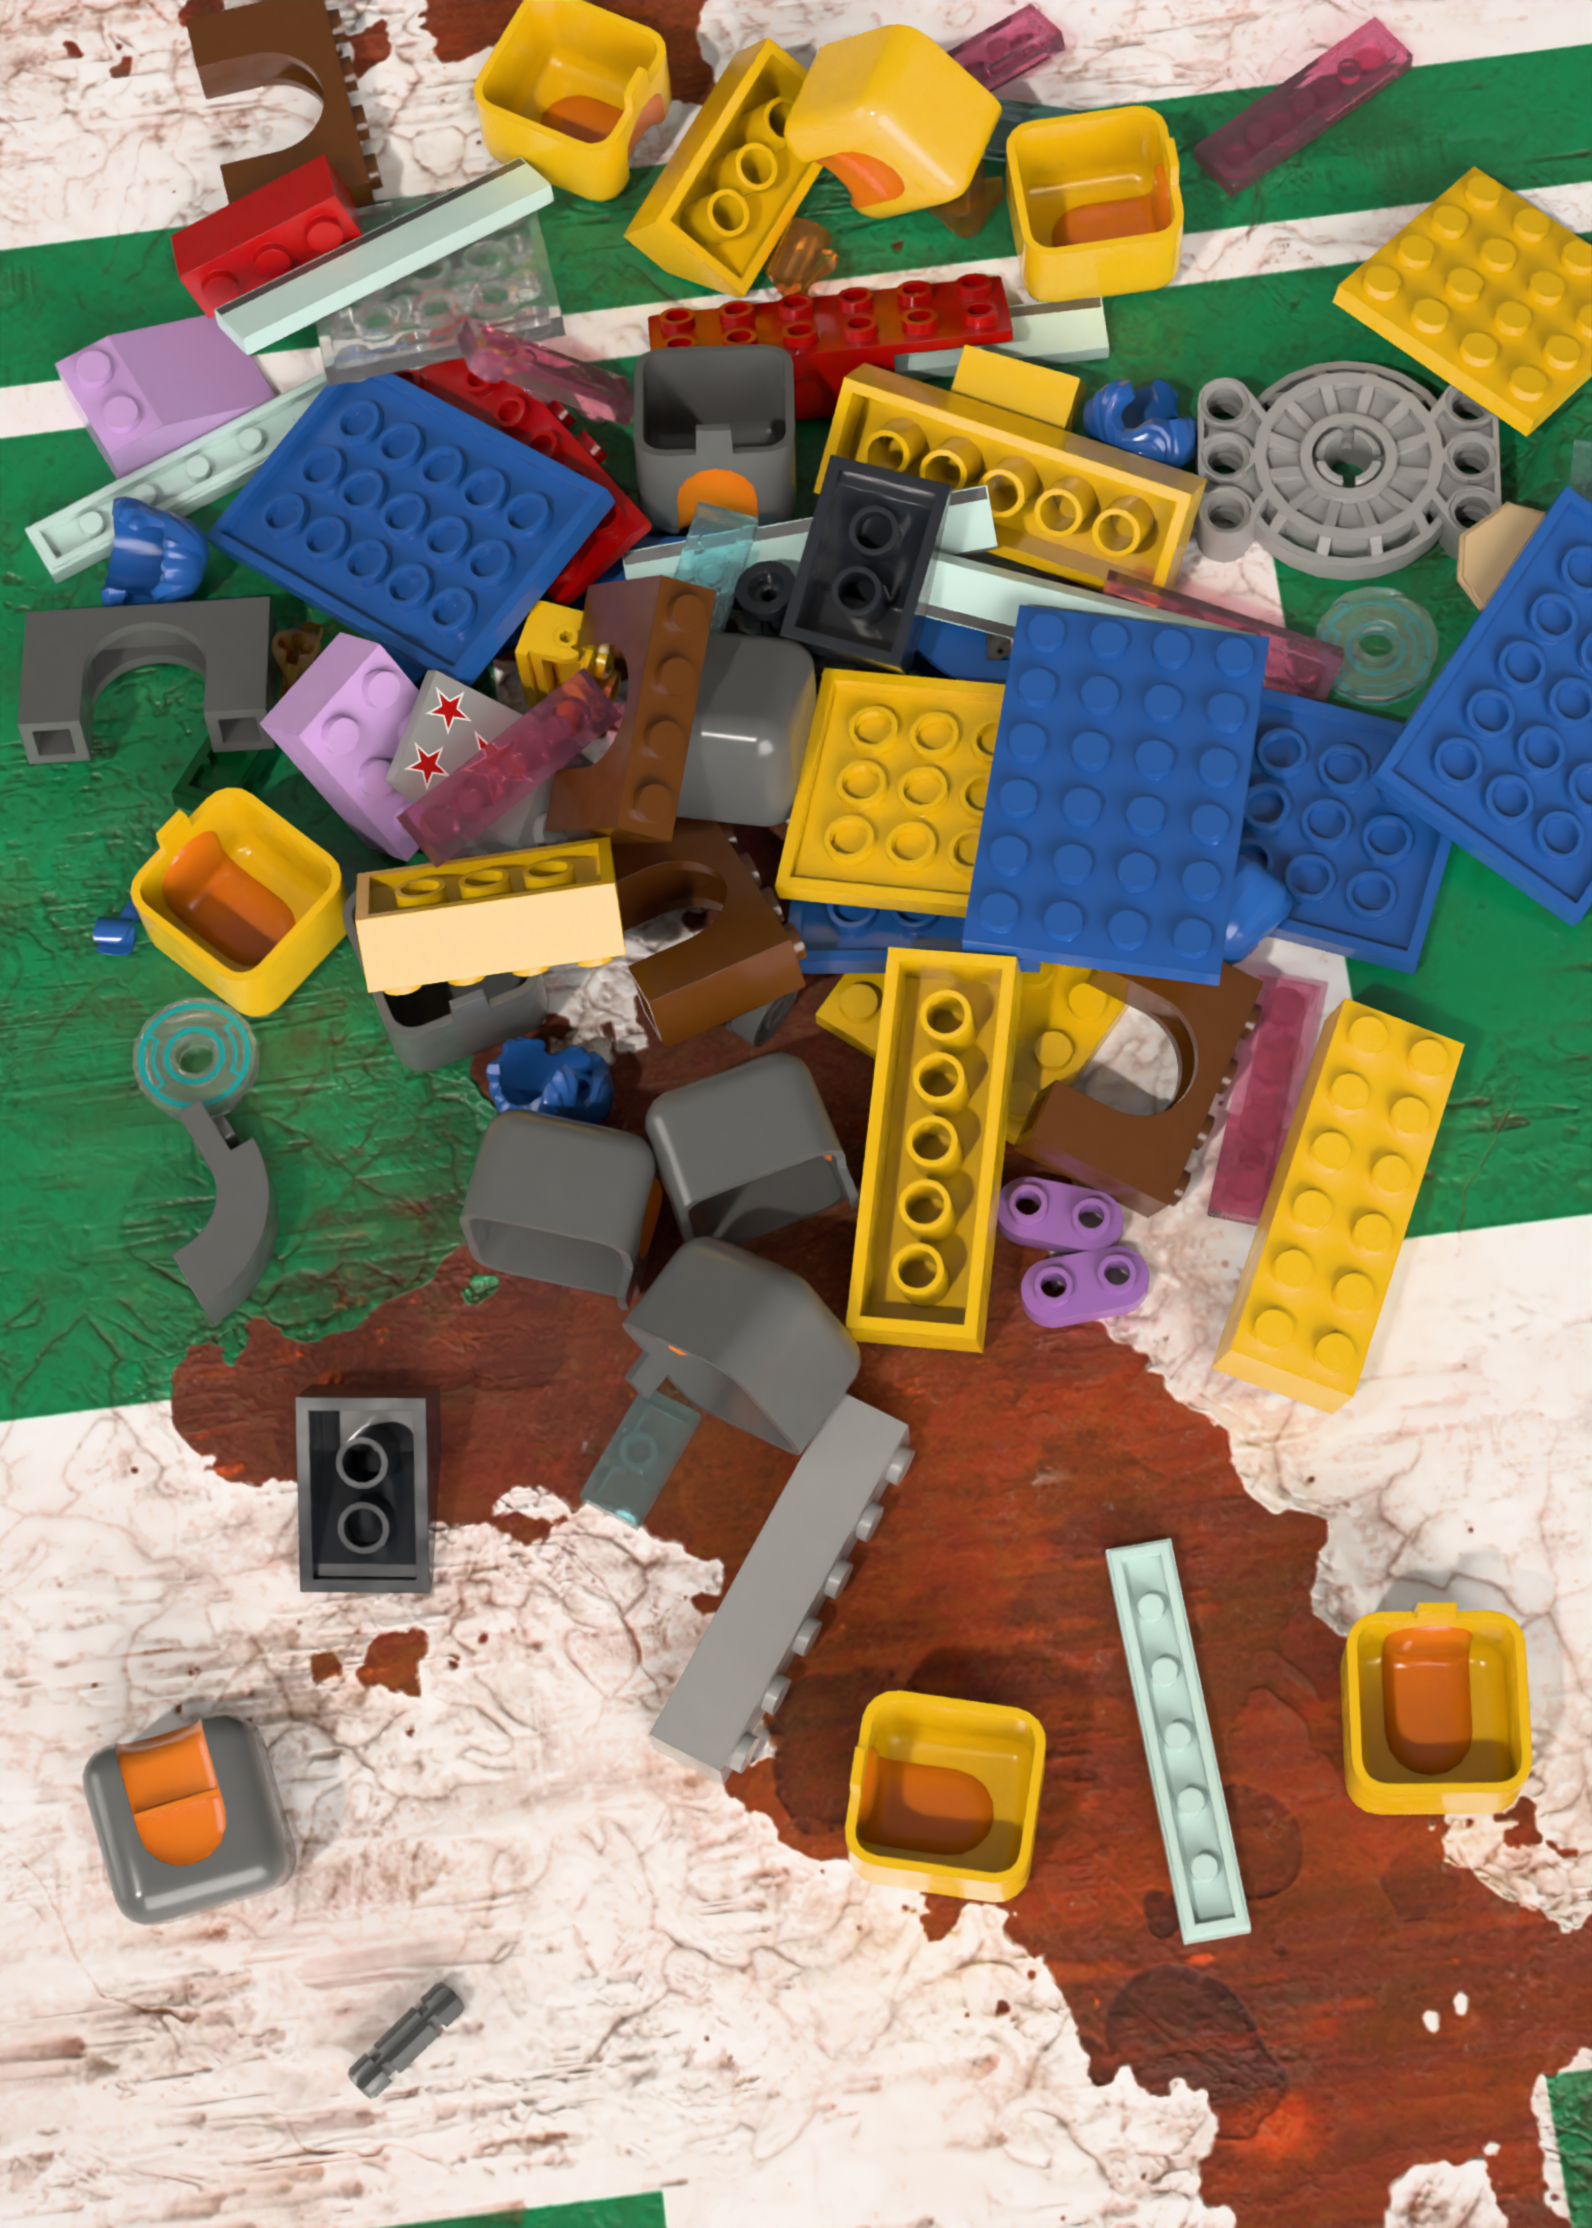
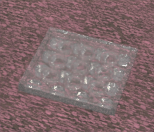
M458 187L358 208L357 212L363 235ZM537 211L315 322L328 386L347 382H360L370 377L407 369H420L430 364L467 356L476 357L490 351L522 344H536L546 339L566 335Z

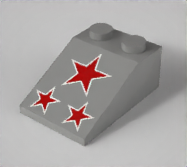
M428 670L385 782L465 846L478 847L491 854L566 843L568 837L544 831L554 772L556 769L585 768L594 763L559 733L437 670Z

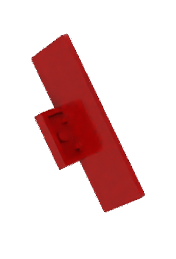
M981 273L966 274L959 277L956 281L938 283L910 280L901 283L895 288L870 290L865 287H850L840 291L838 294L816 297L799 293L790 294L782 297L779 301L755 304L748 301L735 300L724 303L719 308L694 311L686 307H674L663 311L659 315H651L647 318L650 351L666 347L756 344L774 345L784 349L791 355L793 361L795 420L834 416L844 377L863 363L895 373L894 355L964 347V345L978 346L1011 342L1014 339L1002 278L1000 276L989 277Z
M463 313L455 314L393 373L605 487L614 498L616 503L546 590L556 604L568 607L588 588V585L595 582L651 530L652 523L600 465L608 457L604 450L584 429L575 437L569 431V428L577 421L553 394L543 402Z

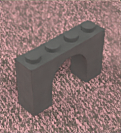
M270 596L26 612L17 725L29 764L90 761L94 709L100 694L119 675L133 668L155 663L181 665L196 671L205 678L204 716L213 752L275 749V741L259 724L277 704L279 635Z

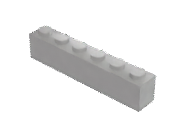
M846 1393L843 1395L811 1439L649 1733L654 1750L723 1786L732 1770L740 1774L743 1773L759 1743V1737L752 1733L764 1711L774 1715L786 1696L791 1679L785 1677L784 1674L796 1653L805 1657L820 1632L822 1621L815 1618L827 1596L833 1599L839 1597L851 1575L853 1564L848 1562L847 1558L858 1539L868 1542L881 1520L884 1507L877 1504L889 1482L896 1486L901 1483L911 1465L915 1450L908 1447L910 1444L908 1424Z

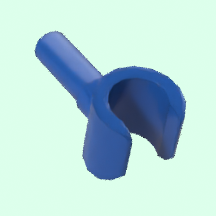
M132 897L127 906L123 908L120 919L103 916L97 918L93 939L99 942L97 946L98 953L125 956L134 949L136 938L135 924L139 919V915L133 904Z

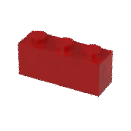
M323 154L174 233L170 238L178 277L209 319L215 316L214 309L362 236L363 232L353 194L327 156Z

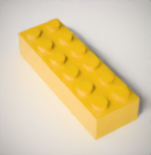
M863 363L843 379L814 493L820 494L831 454L952 486V491L987 485L998 549L986 552L1138 604L1159 608L1173 593L1207 478Z
M888 947L845 1326L856 1342L983 1353L1023 975L1017 957Z
M1347 998L1326 1018L1211 1368L1330 1414L1336 1412L1354 1397L1465 1044Z

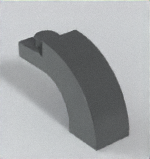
M198 1100L179 1111L178 1114L190 1138L215 1178L216 1200L212 1215L204 1229L190 1243L173 1252L172 1255L212 1325H215L227 1317L250 1295L263 1276L276 1242L279 1220L278 1201L270 1172L254 1138L240 1144L225 1116L221 1113L211 1118L201 1100Z

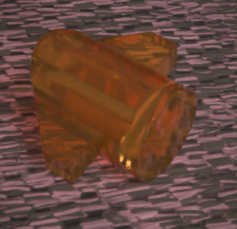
M981 159L970 186L963 195L948 203L925 209L943 222L956 236L970 238L977 235L983 227L988 214L1005 197L1002 176L985 178V161Z
M794 218L789 222L779 245H775L763 265L765 274L782 297L798 293L808 295L813 284L834 271L839 258L833 250H829L832 243L830 233L818 223L808 219Z
M306 621L298 629H284L277 632L272 639L271 649L282 679L280 698L289 691L323 652L320 643L323 634L321 624Z

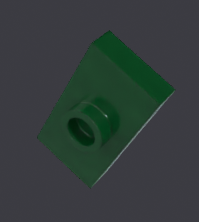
M208 735L172 790L174 806L194 812L206 798L218 790L229 787L241 788L250 792L279 747L278 744L275 742V749L213 752L210 736Z

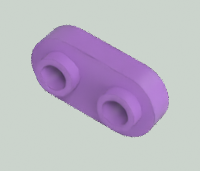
M1020 1177L1010 1181L1000 1191L997 1225L1002 1234L1016 1244L1069 1255L1118 1246L1123 1233V1213L1116 1200L1104 1192L1036 1177ZM1031 1199L1036 1201L1040 1208L1034 1214L1025 1215L1020 1213L1016 1206L1022 1200ZM1093 1212L1100 1215L1103 1222L1096 1228H1087L1080 1223L1079 1219L1083 1214Z
M1110 1246L1044 1259L1032 1265L1022 1279V1307L1032 1321L1049 1328L1128 1314L1136 1310L1147 1296L1149 1270L1146 1262L1137 1252L1123 1246ZM1118 1268L1124 1270L1128 1274L1129 1279L1121 1285H1114L1107 1281L1105 1274L1111 1269ZM1049 1281H1058L1066 1290L1058 1297H1049L1043 1293L1041 1288Z

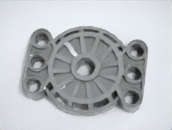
M1337 361L1314 364L1287 374L1265 389L1257 399H1255L1245 384L1227 377L1210 381L1205 384L1199 393L1196 416V475L1207 478V482L1196 515V540L1198 548L1203 555L1212 561L1221 563L1236 561L1244 556L1256 540L1265 551L1287 566L1316 577L1346 581L1375 578L1408 566L1428 552L1437 541L1450 557L1458 561L1459 535L1469 529L1462 526L1459 522L1462 520L1479 522L1502 506L1499 418L1451 384L1437 401L1426 388L1402 373L1372 363ZM1225 412L1230 413L1235 418L1220 420L1212 415ZM1468 412L1478 416V419L1466 420L1456 414ZM1347 463L1357 466L1363 473L1355 476L1354 488L1343 487V476L1333 472L1330 467L1336 464ZM1218 466H1229L1235 469L1236 472L1225 475L1219 474L1212 469ZM1472 466L1480 470V473L1466 474L1460 471L1458 467ZM1218 520H1230L1238 526L1222 529L1212 523Z

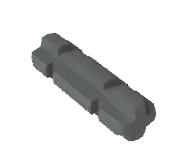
M443 1982L436 1983L420 1998L423 2003L422 2006L417 2010L412 2006L373 2045L376 2051L370 2057L364 2053L349 2068L347 2073L349 2079L366 2097L370 2099L376 2098L392 2082L389 2076L395 2070L401 2074L439 2036L436 2030L442 2024L447 2028L463 2012L464 2004L448 1985Z

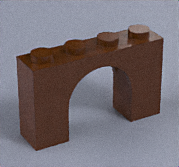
M266 0L185 19L196 68L206 100L264 86L286 85L306 91L323 105L321 116L313 130L295 145L277 152L220 165L228 203L231 204L325 154L353 194L358 216L364 217L376 214L377 210L372 190L383 188L375 153L367 155L362 153L360 141L369 140L371 137L363 105L360 104L352 107L350 105L348 93L359 91L351 57H338L336 45L347 43L339 9L327 10L324 0Z
M663 575L588 585L577 647L626 660L628 669L627 701L618 732L611 746L598 762L585 768L555 770L545 832L582 841L610 837L611 844L672 842L716 590Z
M676 817L672 842L611 844L623 932L662 914L678 909L702 907L721 911L707 928L695 936L628 966L643 1011L665 1049L806 986L798 962L807 957L802 939L792 922L782 926L781 923L784 922V916L771 888L768 886L764 889H759V887H762V882L748 852L737 855L740 852V847L728 822Z
M1224 961L1222 963L1219 986L1092 969L1086 984L1148 1015L1167 1034L1173 1045L1178 1063V1080L1174 1095L1161 1113L1145 1116L1131 1115L1115 1110L1055 1080L1037 1093L1013 1150L1089 1189L1098 1190L1110 1195L1117 1203L1146 1218L1151 1217L1169 1205L1172 1207L1176 1206L1186 1191L1191 1178V1173L1184 1170L1192 1149L1198 1151L1203 1146L1214 1125L1215 1117L1208 1114L1215 1095L1216 1093L1222 1095L1227 1090L1237 1071L1238 1061L1233 1059L1232 1055L1240 1038L1245 1040L1251 1034L1260 1017L1262 1006L1255 1003L1264 982Z

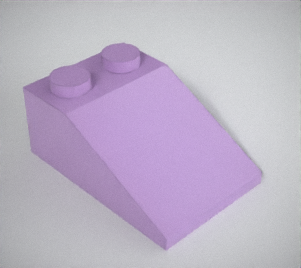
M206 315L109 335L55 363L68 400L117 480L276 397L251 355H246L218 326L216 316L208 319Z

